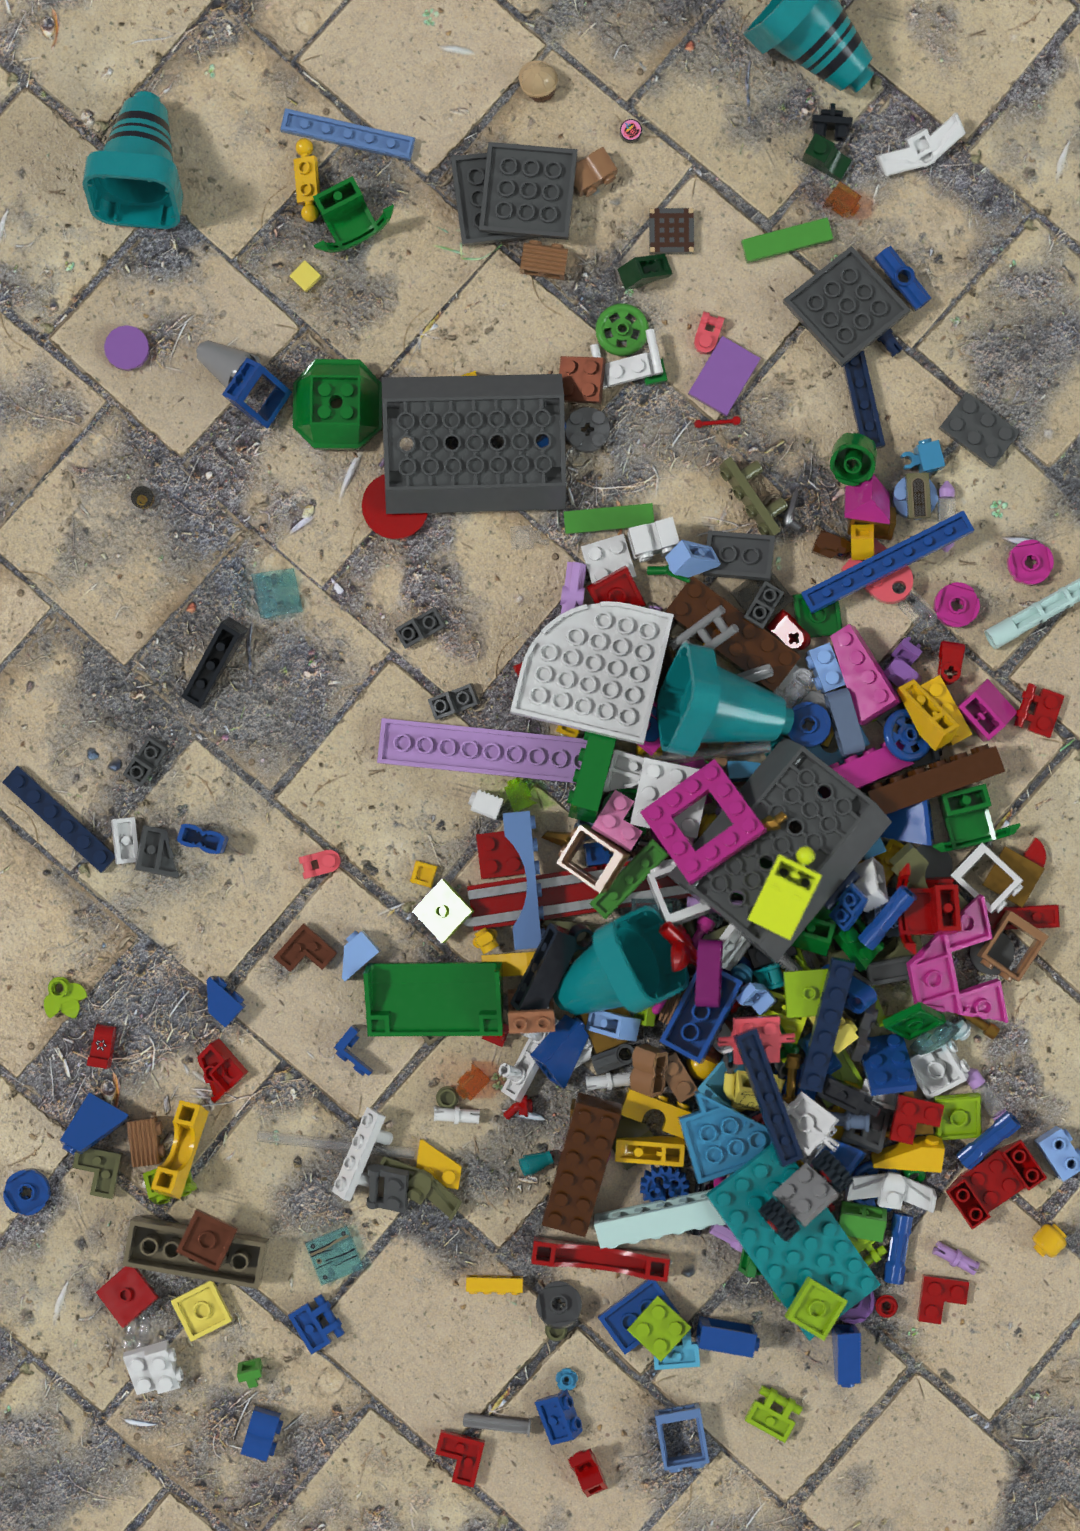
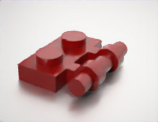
M1028 683L1026 691H1023L1021 696L1023 700L1020 708L1016 710L1014 726L1022 728L1024 721L1030 722L1027 731L1050 738L1065 695L1042 688L1038 696L1034 694L1037 686ZM1031 702L1036 703L1033 715L1028 713Z

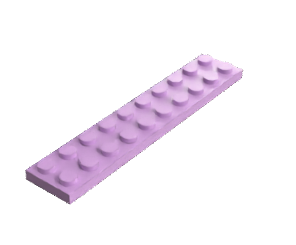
M382 718L377 763L576 783L572 782L575 769L581 768L582 762L578 761L581 747L586 748L587 740H583V738Z

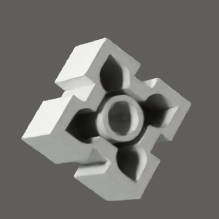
M673 517L629 528L627 533L633 560L639 559L640 563L652 560L655 554H661V557H665L679 543Z

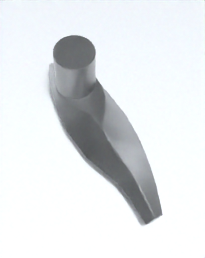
M798 489L795 490L782 522L783 529L790 527L796 532L802 527V524L794 520Z

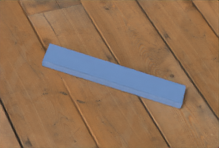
M286 108L280 128L282 133L411 161L415 144V137Z

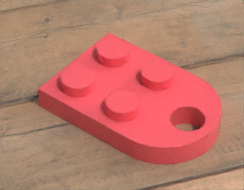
M874 538V555L887 548ZM850 558L841 568V571L843 572L864 560H851ZM906 566L863 589L879 602L885 604L899 603L908 597L912 590L913 574L911 569ZM896 583H902L906 589L903 593L897 594L893 591L892 587Z

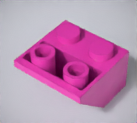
M989 679L981 683L957 705L966 723L983 742L989 741L1017 713Z

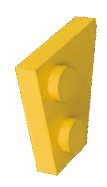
M420 1139L416 1168L429 1172L446 1188L459 1189L462 1165L447 1157L439 1149L434 1148L426 1140Z

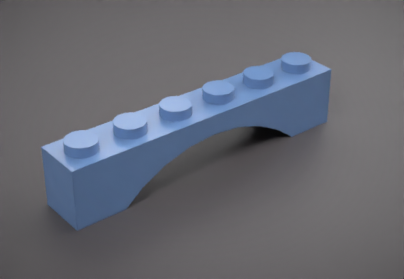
M530 811L503 813L504 835L519 853L527 878L525 904L519 918L513 925L515 950L537 948L545 933V929H540V920L544 919L543 906H538V897H542L541 883L536 884V874H540L539 860L534 861V852L538 851L537 838H532V829H536L535 815L530 816Z

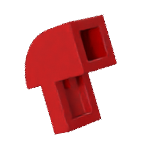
M591 1448L579 1451L568 1459L571 1469L575 1472L581 1489L587 1498L608 1488Z

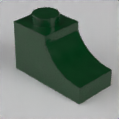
M816 133L802 158V162L841 182L852 161L835 147V143Z
M665 253L635 257L617 269L625 290L641 288L648 283L668 278L673 274Z

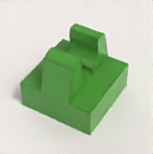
M260 1357L238 1363L237 1377L239 1383L246 1381L249 1389L258 1387L257 1380L262 1377L263 1365Z

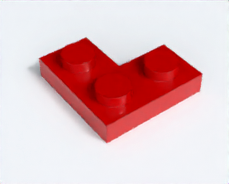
M898 1094L889 1139L913 1145L917 1122L940 1127L945 1105Z
M923 1274L917 1320L919 1322L941 1324L944 1302L967 1305L969 1281Z
M441 1429L435 1454L457 1460L452 1477L453 1483L474 1488L485 1440Z

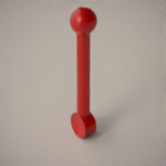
M734 416L732 419L696 420L694 425L696 428L720 424H733L737 426L740 424L741 419L738 416Z

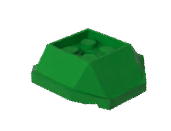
M314 359L293 383V429L314 450H360L383 430L382 383L360 359ZM340 399L343 403L339 408H332V401Z

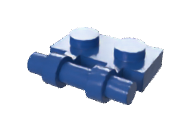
M322 1294L314 1298L318 1307L312 1309L309 1302L288 1314L289 1319L311 1355L331 1343L328 1333L334 1331L337 1338L345 1334L341 1327L340 1319H336L330 1309L331 1304L328 1300L324 1299ZM322 1313L329 1323L324 1327L317 1317Z

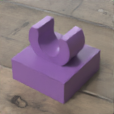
M907 637L898 644L891 653V656H897L911 666L920 656L922 650H920L921 645L919 643L915 646L909 642L911 638Z

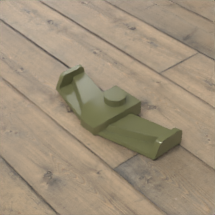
M386 1156L383 1157L379 1165L409 1171V1188L407 1193L409 1199L421 1205L424 1199L427 1198L452 1221L462 1204L458 1197L424 1169L413 1167Z

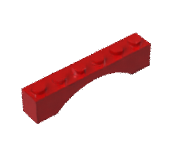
M534 1236L531 1264L550 1267L598 1269L647 1280L667 1282L670 1257L669 1254L618 1247L600 1249V1245Z

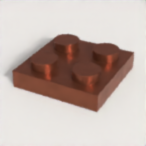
M561 356L559 374H562L564 402L601 404L606 359L603 357Z
M196 1209L176 1252L218 1272L238 1228L200 1209Z

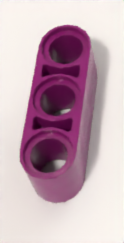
M699 939L695 990V1006L720 1007L723 959L722 940Z

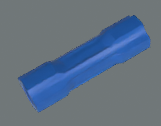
M901 885L876 918L859 935V941L867 948L875 949L888 930L903 912L910 907L917 896L906 886Z
M1006 1111L976 1140L968 1143L956 1154L957 1158L966 1168L971 1170L1001 1141L1015 1133L1021 1127V1124L1011 1112Z
M893 1212L888 1258L885 1263L883 1277L884 1282L903 1285L906 1254L913 1222L912 1215Z

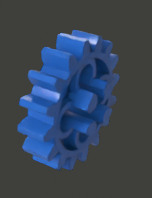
M651 1165V1172L645 1170L644 1177H641L640 1193H643L644 1201H666L668 1198L689 1194V1180L686 1179V1172L680 1173V1167L673 1169L672 1166L664 1167L659 1165V1168H656V1166ZM668 1188H669V1196L666 1194V1189H668Z

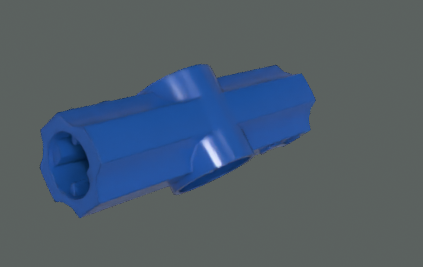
M891 245L875 257L876 262L890 278L893 288L901 292L915 311L931 300L930 295L916 279L913 269L905 265ZM898 275H905L908 278V282H901L898 279Z

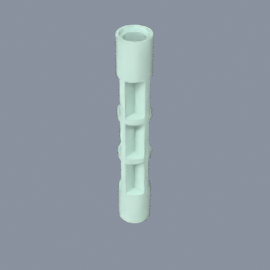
M1080 578L1065 587L1059 588L1056 592L1040 601L1034 602L1031 606L986 629L984 633L992 648L998 649L1019 637L1022 633L1040 623L1046 622L1047 619L1061 611L1074 606V604L1080 601Z

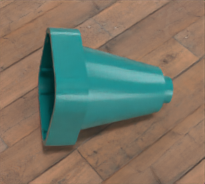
M687 642L680 646L661 685L657 699L656 714L662 750L692 757L696 753L701 743L775 741L780 734L787 735L790 732L794 721V711L792 708L786 707L783 697L717 666L713 648Z
M644 906L597 928L593 934V944L569 965L567 972L564 973L559 983V988L553 995L556 1005L560 1009L574 1015L625 1007L630 1012L639 1013L685 990L689 984L688 969L686 966L677 972L672 970V945L658 932L659 928L665 923L662 916L654 908Z

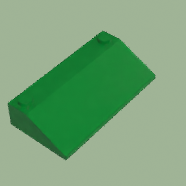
M502 962L368 963L363 972L368 1037L503 1036Z

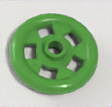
M619 303L606 308L600 314L595 331L597 340L604 350L616 356H628L636 353L644 346L647 340L645 331L649 329L645 315L638 308L630 304ZM617 313L620 319L612 323L609 317ZM628 314L636 318L633 324L625 319ZM625 326L626 331L620 332L618 327ZM611 328L613 337L606 338L604 330ZM634 329L640 331L637 340L631 338ZM617 340H626V347H617Z

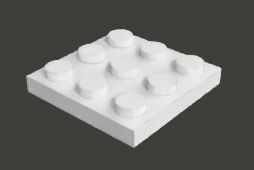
M644 757L630 824L650 828L640 811L697 772L699 768ZM706 796L673 818L684 836L697 838Z

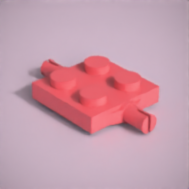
M778 1015L733 1017L731 1037L717 1038L719 1041L717 1042L718 1047H732L733 1063L735 1065H742L743 1062L733 1036L753 1027L758 1030L769 1063L780 1062L782 1043H795L794 1033H781L780 1017Z

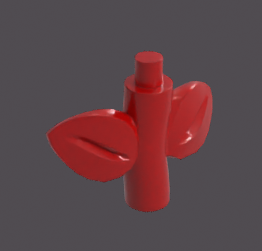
M670 921L665 922L658 932L672 945L671 966L673 972L680 971L691 963L697 968L698 950L693 946L694 942L690 935L687 934V930L682 924H678L675 927Z

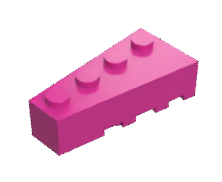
M848 624L830 636L846 688H848L853 701L859 725H867L902 702L855 626Z
M899 741L895 743L899 749L902 750L904 748V745ZM884 742L880 745L881 749L876 750L875 747H872L862 752L864 755L858 758L856 754L845 759V764L839 765L837 762L829 767L857 789H861L876 782V780L879 781L904 770L914 763L896 758L888 750ZM827 787L818 789V792L822 794V798L830 797L831 791Z

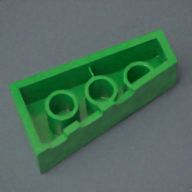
M585 731L583 740H587L586 748L581 747L578 761H581L582 764L580 769H575L572 782H576L575 791L570 790L567 803L571 804L568 817L594 824L616 739Z

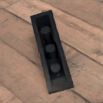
M230 617L220 623L181 696L198 708H202L248 631L247 627Z

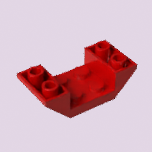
M1020 1139L996 1149L971 1170L967 1169L961 1173L948 1187L946 1193L973 1230L991 1217L989 1212L1022 1189L1031 1190L1047 1179V1177Z

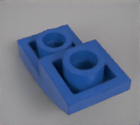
M850 883L837 899L839 901L838 905L829 914L843 931H849L868 901V898L854 883Z

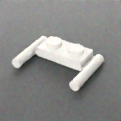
M654 329L645 331L650 353L646 352L605 363L603 389L663 373ZM599 344L590 345L592 357H601Z

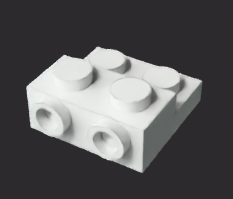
M946 1036L927 1045L925 1049L909 1057L916 1082L927 1100L961 1084L969 1077L968 1072L970 1068L965 1059H959L956 1054L958 1052L956 1044L953 1040L948 1041Z
M168 1340L123 1353V1359L137 1395L154 1390L161 1394L180 1388L181 1381L184 1380L181 1367H177L175 1362L177 1361L174 1348H170Z

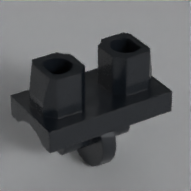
M830 103L829 109H821L820 115H812L809 128L812 129L813 136L816 133L826 138V130H834V140L844 142L852 126L853 118L843 117V111L835 110V103Z

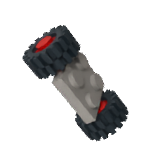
M826 1149L812 1161L811 1164L814 1169L805 1163L772 1193L775 1198L772 1197L759 1209V1213L766 1223L785 1242L801 1229L796 1220L792 1218V1215L805 1227L839 1196L838 1193L840 1194L854 1181L844 1165Z

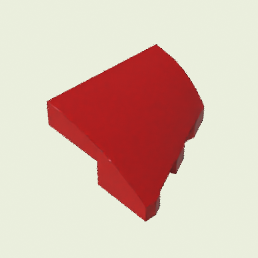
M220 1039L210 1043L197 1057L199 1065L204 1071L205 1083L210 1084L213 1093L211 1097L213 1103L218 1102L248 1073L247 1069Z

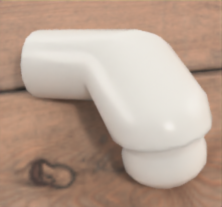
M588 1038L575 1068L591 1059L594 1048L591 1039Z

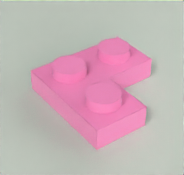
M615 790L591 829L630 852L643 832L623 820L635 801Z

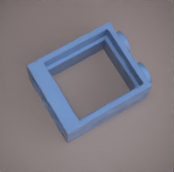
M699 1403L654 1410L664 1471L669 1470V1472L675 1473L682 1471L684 1467L691 1466L693 1469H698L710 1463ZM696 1419L701 1452L668 1458L662 1424Z

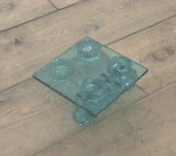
M294 568L251 574L260 618L270 619L272 616L303 612Z

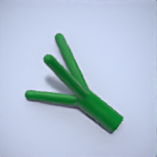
M668 564L666 566L647 567V575H669L686 583L690 582L691 577L674 575L669 570Z

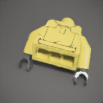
M725 1054L723 1061L727 1071L724 1072L723 1089L727 1099L731 1100L732 1108L738 1112H744L745 1110L760 1111L746 1071L737 1070L734 1072L738 1065H735L733 1061L728 1062V1056ZM780 1060V1062L774 1064L778 1075H773L781 1094L785 1083L784 1076H787L788 1068L786 1067V1062L783 1066Z

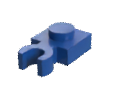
M598 842L583 845L586 867L607 865L610 861L609 858L613 856L609 854V851H604L602 849L603 845H600Z

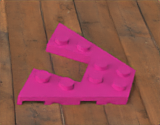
M979 894L960 912L962 931L956 934L935 935L916 953L917 955H914L906 963L914 1005L921 1002L939 1012H951L963 1016L980 1017L981 1019H992L1008 1023L1002 985L999 979L996 978L963 990L958 988L951 952L992 939L985 897Z

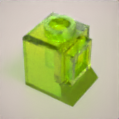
M519 777L507 781L508 786L504 787L514 812L537 804V802L529 799L532 795L526 782L523 783Z

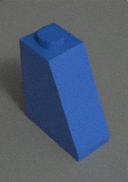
M564 1015L556 1024L555 1032H549L530 1054L546 1077L563 1089L567 1086L589 1037L584 1029L585 1024L577 1017L572 1019L567 1015Z
M88 1093L60 1139L61 1144H63L62 1149L72 1155L75 1152L79 1154L84 1153L125 1124L129 1119V1115L95 1095Z
M834 1324L832 1327L835 1381L844 1388L854 1387L855 1384H861V1333L855 1324Z

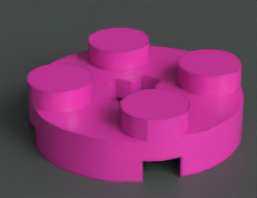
M1025 540L1018 543L1010 550L1007 558V568L1013 580L1024 585H1035L1044 581L1054 565L1050 549L1037 540ZM1027 557L1036 561V564L1032 565V569L1025 565Z
M955 582L946 585L935 596L933 605L935 617L948 627L959 628L966 626L979 613V598H977L973 588L965 583ZM958 599L962 609L954 611L951 602H955Z

